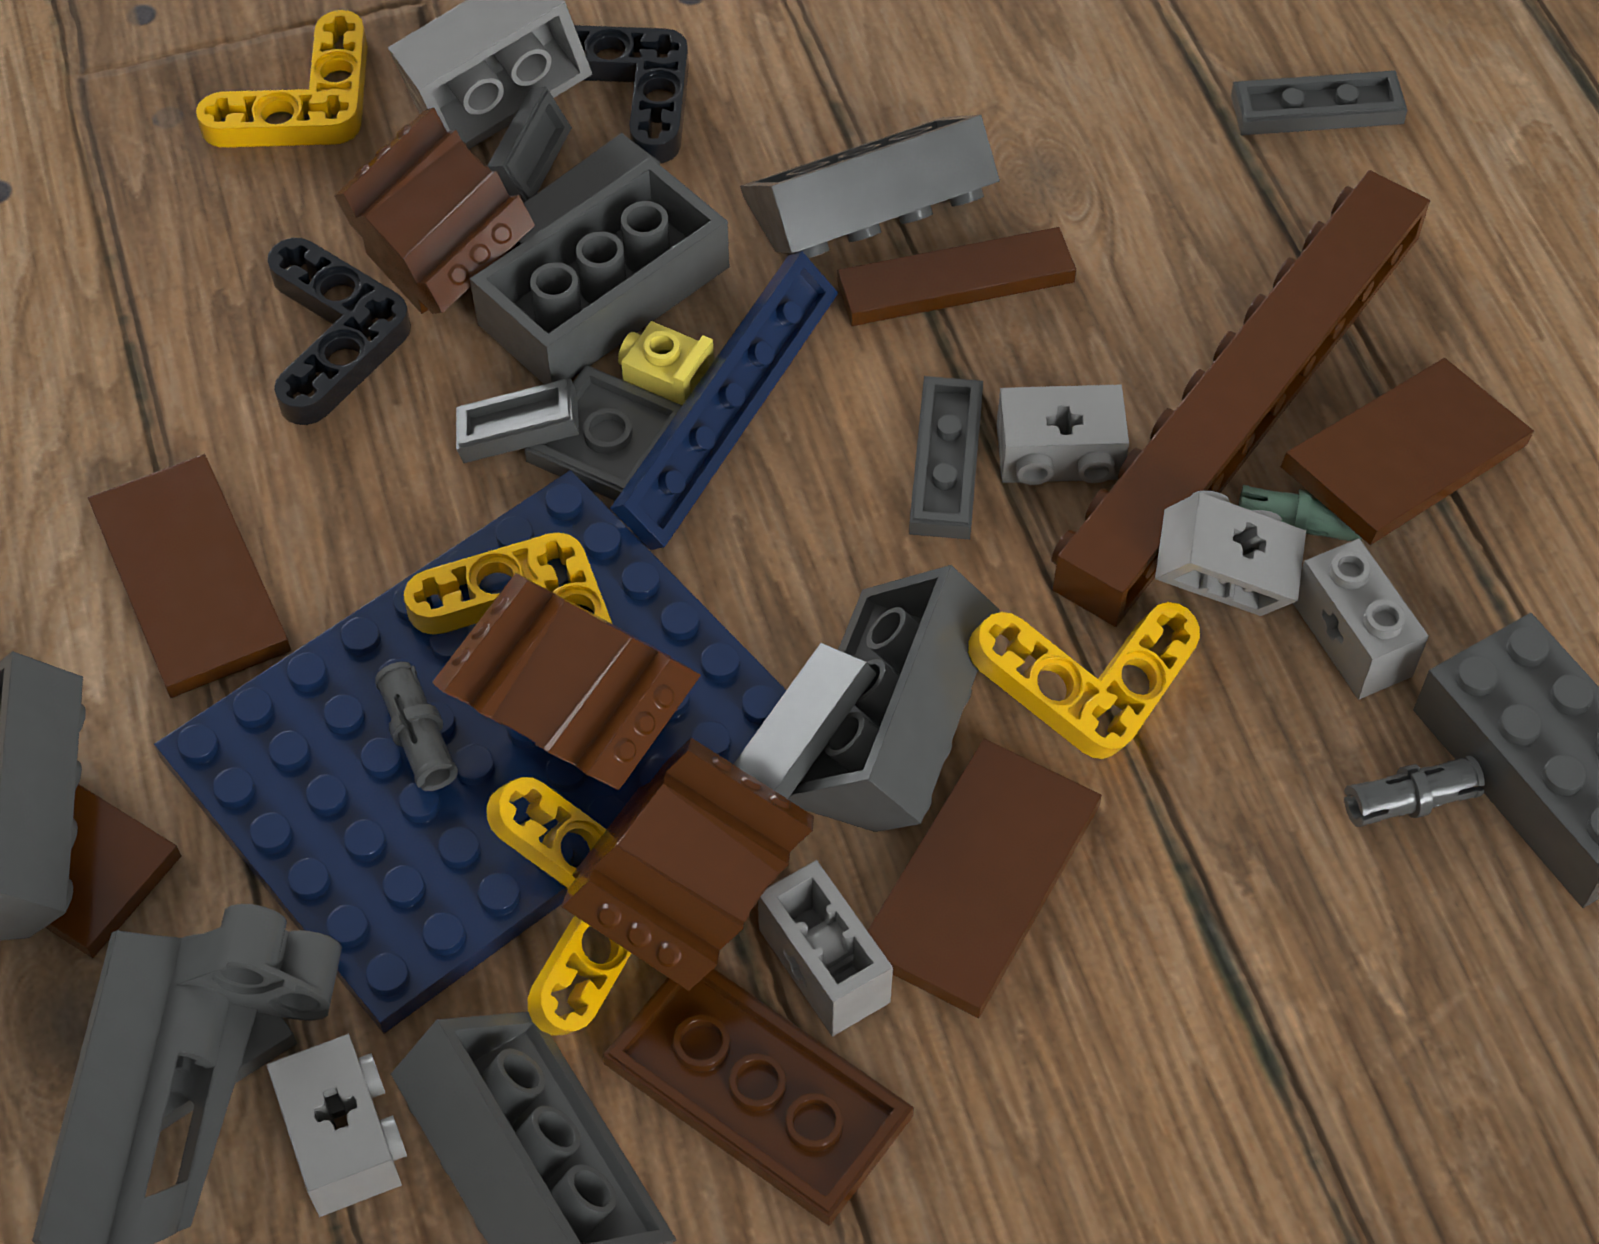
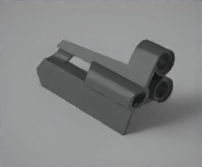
M253 904L231 905L224 910L221 927L203 934H194L183 938L119 930L112 932L32 1239L33 1243L155 1244L181 1230L191 1227L256 1014L260 1013L305 1021L320 1020L327 1017L342 950L340 943L332 937L318 932L304 930L289 932L286 930L287 920L283 915L267 907ZM169 1093L182 1094L194 1104L177 1183L165 1190L145 1197Z

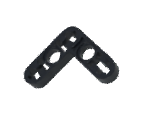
M574 25L592 71V75L582 81L635 82L629 125L630 138L657 159L660 164L672 160L679 153L682 139L689 71L688 45L685 37L675 30L666 28ZM610 48L623 52L620 57L610 60L601 59L596 56L600 51ZM634 52H640V58H634ZM668 54V57L660 58V55ZM662 89L673 93V96L666 101L657 102L646 98V95L654 90ZM652 122L661 123L662 132H660L659 138H651Z
M289 238L274 245L268 254L267 261L274 286L284 295L333 324L292 362L275 382L274 390L282 416L294 424L309 425L325 418L388 358L409 336L411 323L405 300L398 293L315 243L304 238ZM304 264H306L307 271H305L304 269H302V268H300V267H302ZM342 285L354 289V292L349 297L340 301H332L324 297L325 293L335 286ZM375 318H378L379 320H377V321L373 324V321H372V320H374ZM352 349L359 353L356 360L346 365H335L328 361L329 357L337 350ZM314 390V395L308 397L307 395ZM296 393L301 394L294 399L293 395Z

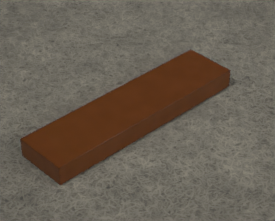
M1060 227L838 269L837 284L851 326H857L1075 283L1076 267Z

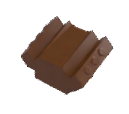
M434 107L424 110L409 125H405L400 129L397 137L388 145L386 144L376 153V157L368 164L360 167L356 171L355 177L334 195L350 225L363 238L366 254L421 314L428 310L432 314L443 313L471 286L470 278L513 250L515 244L535 226L520 195L509 196L497 171H491L479 161L461 140L456 129L449 132L446 131Z
M515 573L432 683L442 692L470 705L480 714L499 724L506 725L536 742V745L548 753L575 765L585 774L619 790L701 674L579 605Z
M691 737L663 764L649 783L637 789L574 871L572 876L576 879L566 891L562 908L690 991L717 966L720 950L744 929V923L750 916L749 912L769 884L774 882L777 876L789 865L790 852L813 831L814 816Z

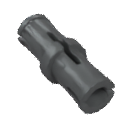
M396 662L384 667L376 675L375 684L381 692L391 717L389 732L392 740L396 745L403 747L414 773L416 785L418 788L421 786L424 791H434L449 785L458 775V768L452 761L440 732L443 728L442 717L435 706L428 704L417 678L415 667H411L409 662Z
M1464 756L1431 767L1420 768L1417 764L1400 767L1397 774L1387 776V778L1346 786L1344 793L1347 797H1344L1347 814L1356 827H1363L1384 819L1407 814L1411 818H1419L1429 815L1432 808L1442 806L1443 804L1481 797L1484 794V789L1481 786L1485 785V780L1480 764L1473 756Z

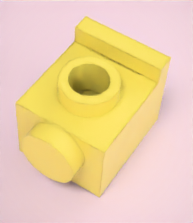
M651 321L641 335L636 332H630L620 347L618 363L622 365L623 381L683 405L713 363L714 346L713 339L704 335L698 341Z

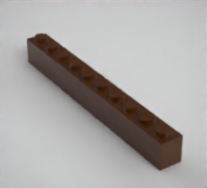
M1371 170L1365 174L1354 189L1346 186L1342 190L1333 206L1331 218L1326 224L1318 221L1313 226L1304 242L1302 254L1297 260L1289 257L1283 263L1274 280L1273 289L1268 296L1259 294L1253 300L1245 315L1244 325L1236 334L1229 331L1223 337L1214 354V363L1206 372L1198 369L1193 374L1183 392L1182 402L1176 410L1167 408L1163 411L1153 427L1150 436L1151 441L1143 450L1134 448L1129 453L1121 466L1118 481L1110 491L1102 488L1095 495L1087 509L1084 524L1077 532L1068 530L1061 537L1051 557V562L1056 564L1053 583L1054 592L1114 627L1118 626L1155 578L1164 510L1198 491H1214L1219 493L1223 491L1419 239L1430 203L1429 199Z

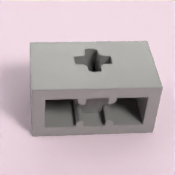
M1122 384L1000 388L996 426L1002 483L1022 482L1029 485H1038L1051 481L1100 483L1107 480H1118L1119 471L1127 458L1129 448Z
M1198 491L1164 510L1155 579L1263 616L1298 601L1306 530L1282 522V518L1276 513L1264 510L1251 511L1229 502V498L1222 493Z
M1360 538L1304 560L1298 601L1293 604L1357 699L1359 700L1413 677L1429 636Z
M817 860L766 888L758 900L759 931L832 1037L891 1003L893 966Z
M349 1034L266 1064L307 1192L319 1217L402 1186L394 1161L406 1157L407 1153L394 1116L391 1115L380 1120L372 1098L385 1094V1090L372 1053L358 1058ZM347 1115L349 1125L336 1130L334 1119Z

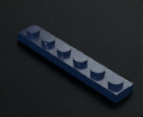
M803 251L787 256L610 509L650 550L663 548L667 545L838 295V291Z

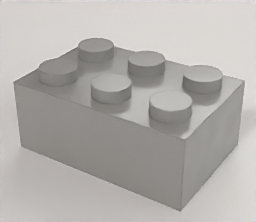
M466 0L388 47L419 114L424 110L434 107L446 131L449 132L456 129L468 149L510 125L530 88L547 87L554 98L592 75L564 0Z

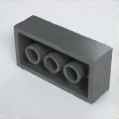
M649 157L470 278L477 324L543 384L572 379L583 370L585 365L591 366L622 344L630 332H639L651 321L656 320L729 268L728 221Z
M1529 613L1430 669L1413 711L1454 759L1473 756L1477 760L1484 775L1485 785L1481 786L1484 789V794L1579 905L1585 908L1599 899V686L1532 613Z

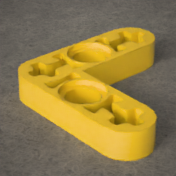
M337 10L323 15L317 21L314 31L309 89L223 91L204 97L198 103L196 115L202 137L205 141L213 146L225 148L335 145L353 139L359 133L362 123L368 48L362 19L358 14L351 11ZM339 36H344V49H336L335 43L338 42ZM341 70L351 73L348 79L340 82H329L324 79L328 74ZM277 112H288L293 115L288 121L281 124H270L265 121L270 115ZM308 114L310 120H305L304 115ZM337 114V118L332 119V115ZM249 116H253V122H250Z
M559 532L545 534L424 570L414 575L404 590V601L412 625L423 633L433 635L447 633L478 623L500 594L486 593L479 588V584L484 577L492 573H504L510 577L518 573L572 603L589 607L595 615L612 624L584 548L576 538ZM560 558L561 563L566 565L569 583L559 587L554 568L548 564V561ZM467 584L470 600L463 601L462 592L459 589V586ZM438 594L439 599L443 602V606L431 609L426 598Z
M1166 602L1158 604L1137 623L1098 679L1027 622L1012 613L999 612L991 614L972 632L968 641V653L972 663L981 673L1082 753L1092 758L1104 759L1116 754L1137 734L1196 648L1200 639V627L1196 617L1190 610L1179 603ZM1167 624L1174 630L1171 637L1173 642L1157 655L1149 649L1156 644L1163 634L1164 629L1162 627ZM1000 634L1009 640V644L1006 647L1007 652L1002 656L992 649L995 645V638ZM1031 655L1036 661L1021 675L1017 669L1025 662L1024 659ZM1134 665L1143 670L1149 680V691L1147 694H1136L1125 686L1122 680L1123 666ZM1044 670L1052 671L1063 679L1066 686V697L1064 700H1051L1040 691L1037 677L1039 672ZM1114 704L1122 709V711L1109 724L1107 730L1109 734L1102 737L1095 731L1099 723L1097 718Z
M520 777L501 786L490 796L487 804V821L491 830L499 839L567 888L575 881L576 878L572 874L577 868L569 865L563 858L561 853L563 836L567 832L582 836L587 841L591 851L607 830L546 784L530 777ZM524 797L530 803L526 813L532 819L519 825L513 819L517 809L511 802ZM557 819L558 824L545 835L541 843L539 837L547 831L542 825ZM576 916L572 918L542 968L527 998L528 1012L532 1022L541 1031L550 1035H565L586 1027L596 1016L631 955L629 951L609 939L611 952L607 961L604 964H597L591 961L582 949L584 931L591 926ZM577 974L588 978V980L577 983L568 997L567 1003L575 1011L558 1016L555 1013L558 1001L551 995V992L567 988L571 985Z

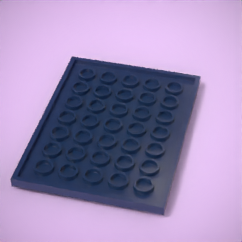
M570 470L154 743V746L161 760L298 929L318 932L330 936L340 943L342 950L336 976L384 1034L563 903L568 888L499 839L491 830L487 821V804L490 796L498 788L520 777L537 779L607 829L637 789L649 783L663 764L691 737L734 764L786 692V689ZM558 532L569 534L576 538L584 548L612 624L668 654L673 659L698 672L701 676L622 787L617 790L585 774L575 765L548 753L536 745V742L512 728L499 724L480 714L470 705L442 692L432 683L476 624L434 635L423 633L416 629L409 620L404 601L405 587L414 575L427 569L545 534ZM560 558L548 561V564L555 570L559 587L568 584L566 565L561 563ZM492 573L484 577L479 584V588L486 593L498 594L501 593L512 577L504 573ZM467 584L459 586L463 601L470 600ZM438 594L426 598L431 609L443 606V602L439 599ZM577 604V605H579L580 607H582V608H584V609H586V610H588V611H590L591 613L594 614V612L592 611V609H590L589 607L584 606V605ZM409 662L411 667H415L417 678L428 704L435 706L442 717L443 728L440 732L452 761L458 768V775L449 785L441 789L424 791L421 786L418 788L403 747L396 745L390 735L389 723L391 717L381 692L376 687L375 677L380 670L392 663ZM521 797L511 802L517 809L513 817L517 824L520 825L532 819L526 813L527 807L530 804L526 798ZM557 819L542 825L547 831L539 837L541 843L545 835L558 824ZM567 832L561 842V853L569 865L578 868L590 852V848L582 836Z

